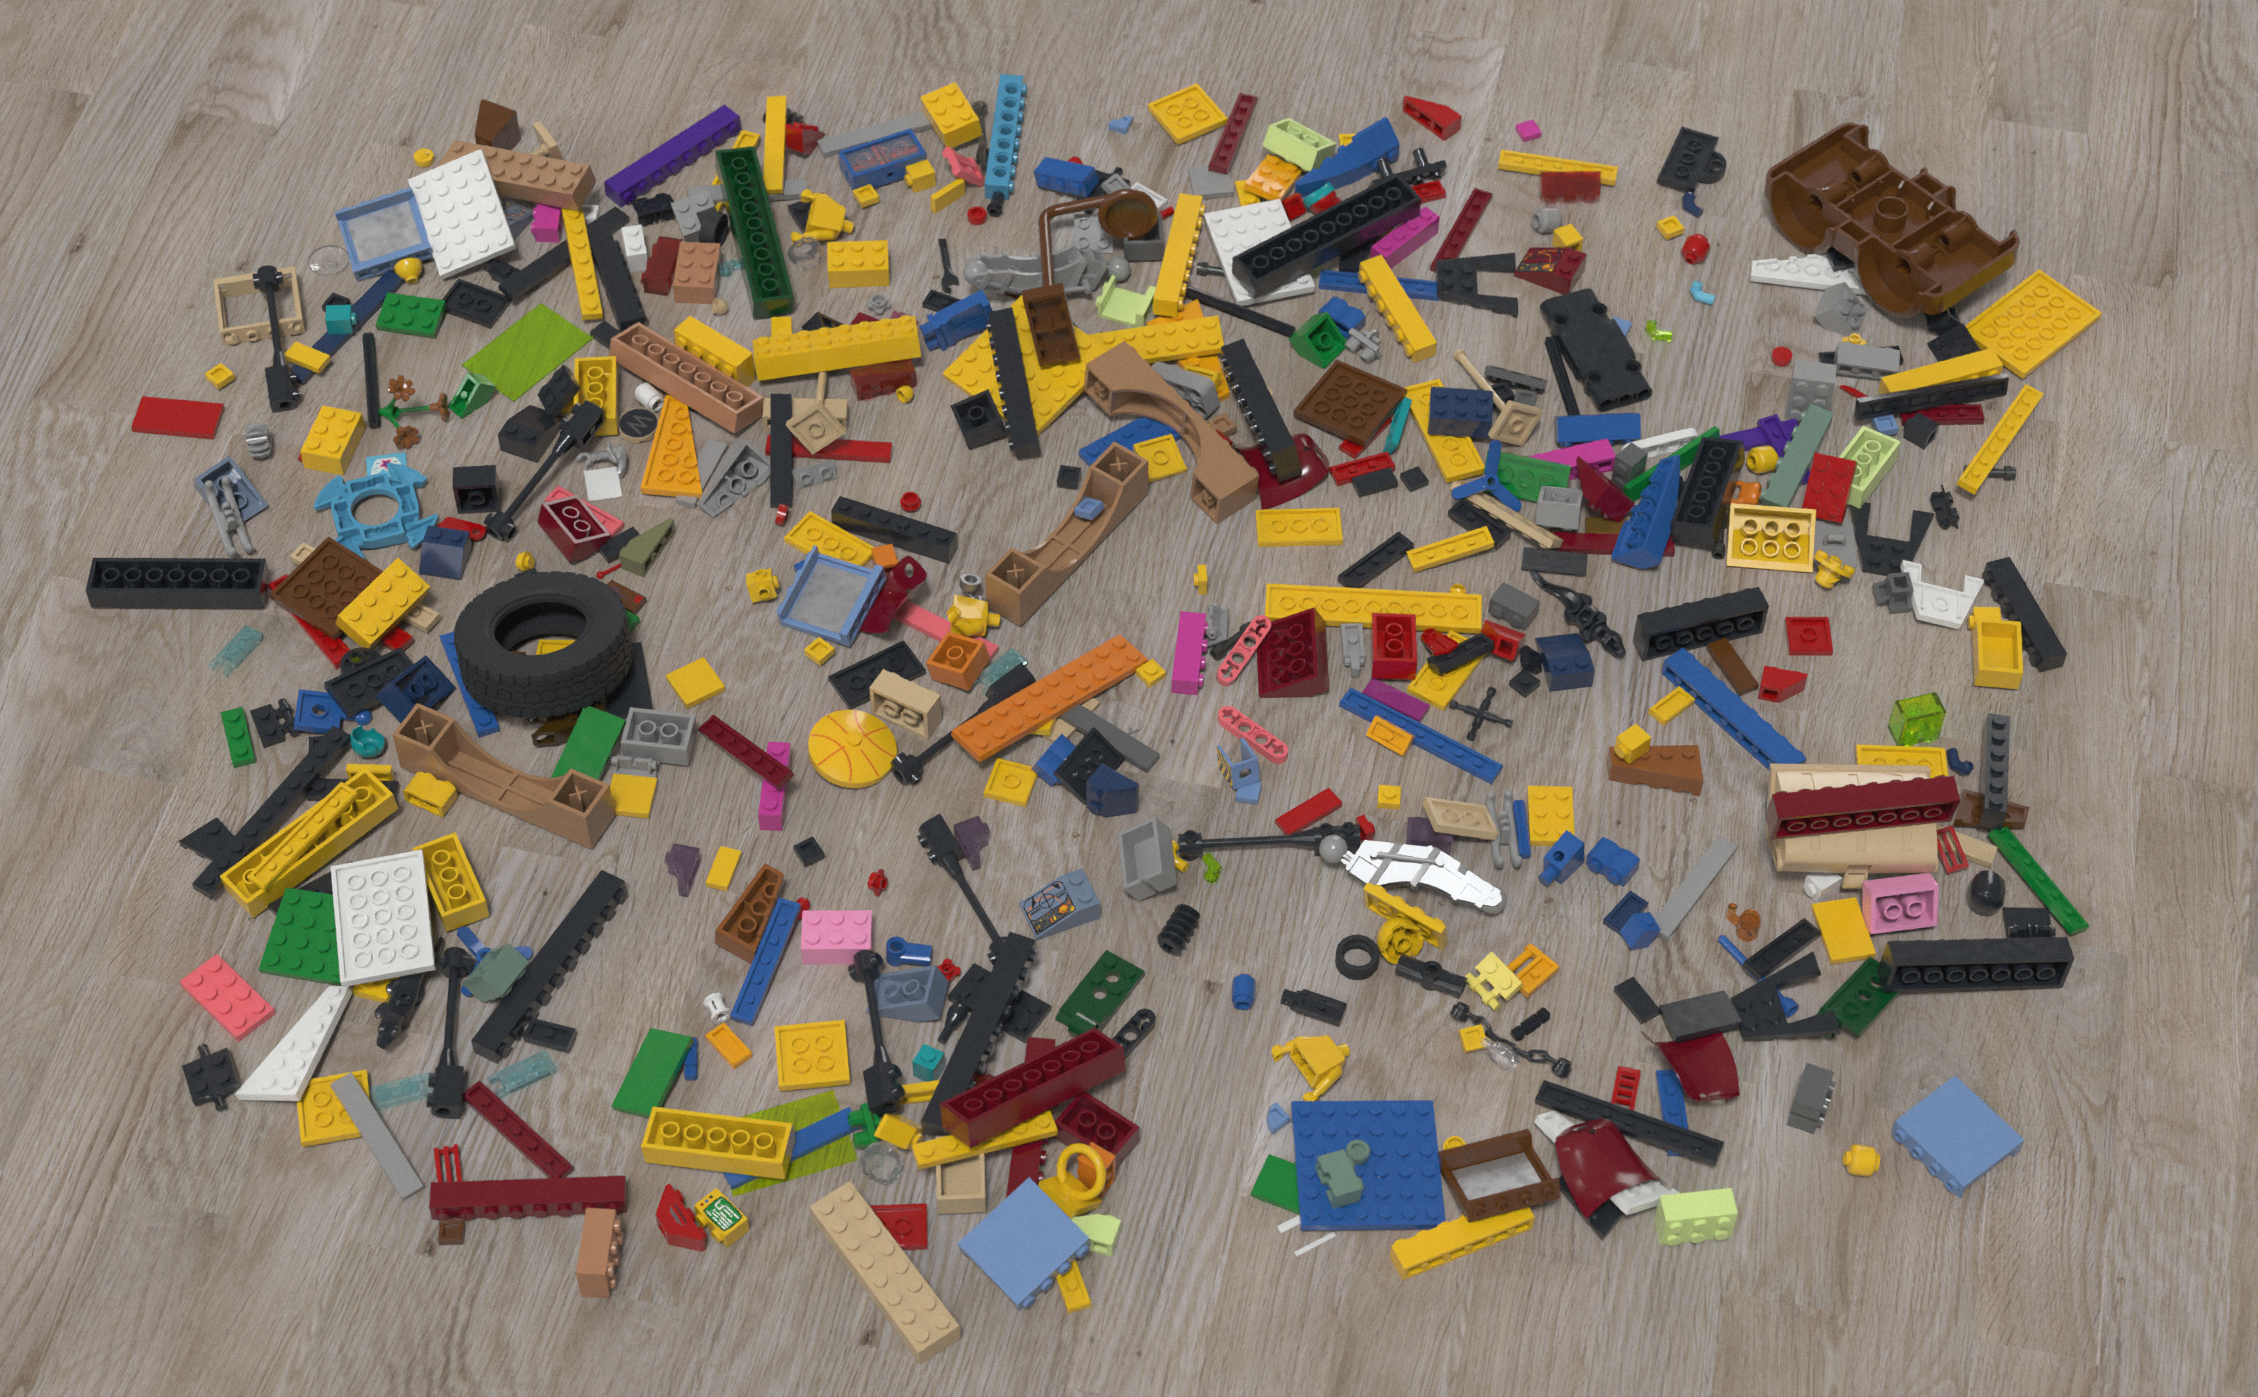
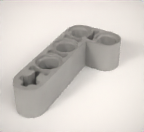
M1158 361L1151 365V368L1156 373H1160L1169 386L1175 388L1181 398L1191 402L1192 408L1197 413H1200L1204 420L1220 406L1216 387L1210 378Z

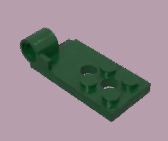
M1105 950L1061 1006L1055 1016V1020L1067 1026L1068 1032L1076 1037L1093 1028L1102 1032L1144 978L1145 971ZM1109 976H1116L1119 980L1109 982L1107 978ZM1103 992L1106 994V997L1098 999L1094 994Z
M1869 956L1824 1003L1816 1015L1833 1010L1839 1029L1843 1025L1860 1036L1901 992H1883L1877 972L1880 963ZM1876 982V983H1878L1881 987H1876V986L1872 985L1871 983ZM1865 995L1868 997V1000H1864L1859 996ZM1835 1033L1822 1034L1829 1040L1835 1037Z

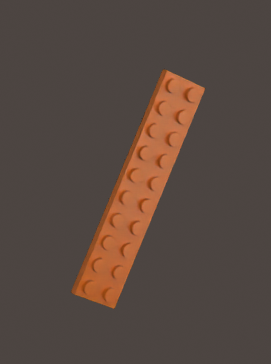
M1119 634L951 730V737L980 763L1053 719L1063 715L1077 704H1082L1136 672L1137 668L1148 662V658Z

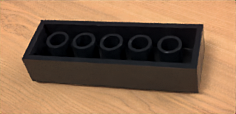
M1709 437L1701 438L1670 523L1673 542L1715 546L1745 461L1743 441Z
M1760 587L1746 588L1734 593H1725L1717 597L1704 598L1703 600L1691 603L1687 602L1674 607H1665L1653 612H1644L1637 615L1632 642L1643 662L1672 655L1681 648L1689 651L1706 647L1707 644L1725 637L1728 641L1761 634L1764 630L1769 605Z

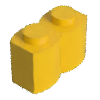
M417 772L403 790L405 801L418 808H424L439 817H444L458 798L457 790L451 782L436 780L432 774L427 772Z

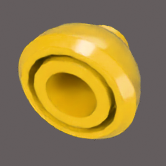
M406 258L397 262L394 270L400 278L406 280L407 284H414L418 282V277L421 274L422 261L418 258Z

